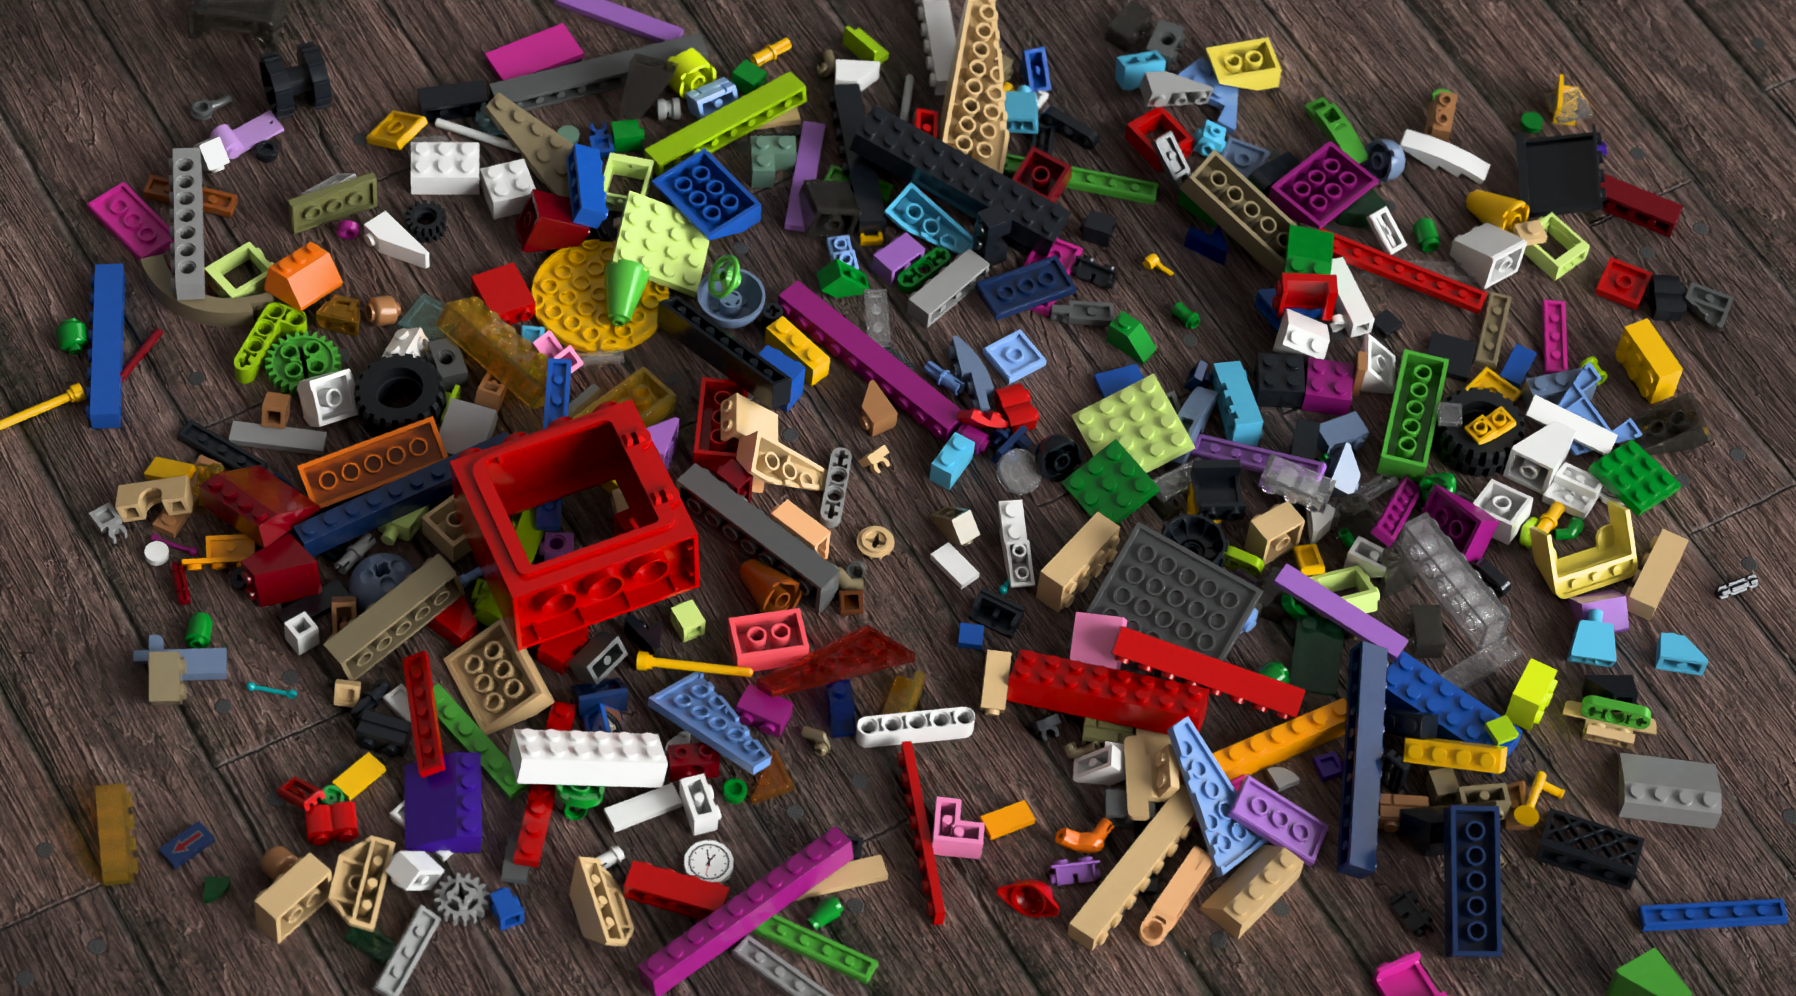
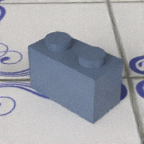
M1355 411L1321 423L1317 447L1322 455L1327 454L1329 457L1332 455L1330 450L1338 443L1347 442L1351 445L1352 450H1359L1366 445L1369 431Z

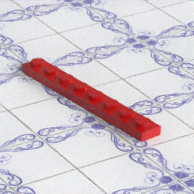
M1323 228L1320 229L1321 231L1330 232V231L1325 230V229H1323ZM1334 233L1333 258L1343 257L1345 262L1479 315L1487 292Z
M555 701L551 705L545 730L572 731L577 705ZM532 784L513 864L539 867L556 797L554 793L555 784Z
M905 741L901 744V751L897 752L898 766L903 767L904 772L901 773L902 787L907 788L908 794H905L906 808H911L912 815H909L911 830H915L916 834L913 837L914 849L919 851L920 854L918 870L919 873L924 874L922 890L923 894L928 895L929 901H926L927 915L932 916L933 925L944 924L945 907L912 741Z

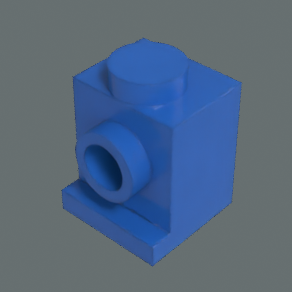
M502 887L490 893V908L500 931L524 923V908L520 906L518 897L516 895L512 896L509 887Z

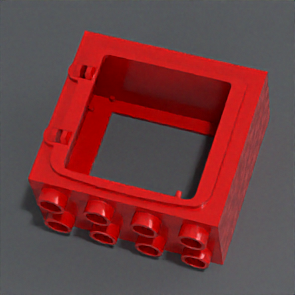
M632 399L619 404L615 401L604 402L598 405L592 413L575 419L567 416L557 418L546 429L531 434L524 432L513 433L506 437L502 444L484 450L470 448L460 453L455 460L450 461L456 517L518 651L700 587L698 532L680 498L679 490L675 487L651 439V434L646 429ZM613 480L616 481L638 529L536 565L529 562L509 516Z

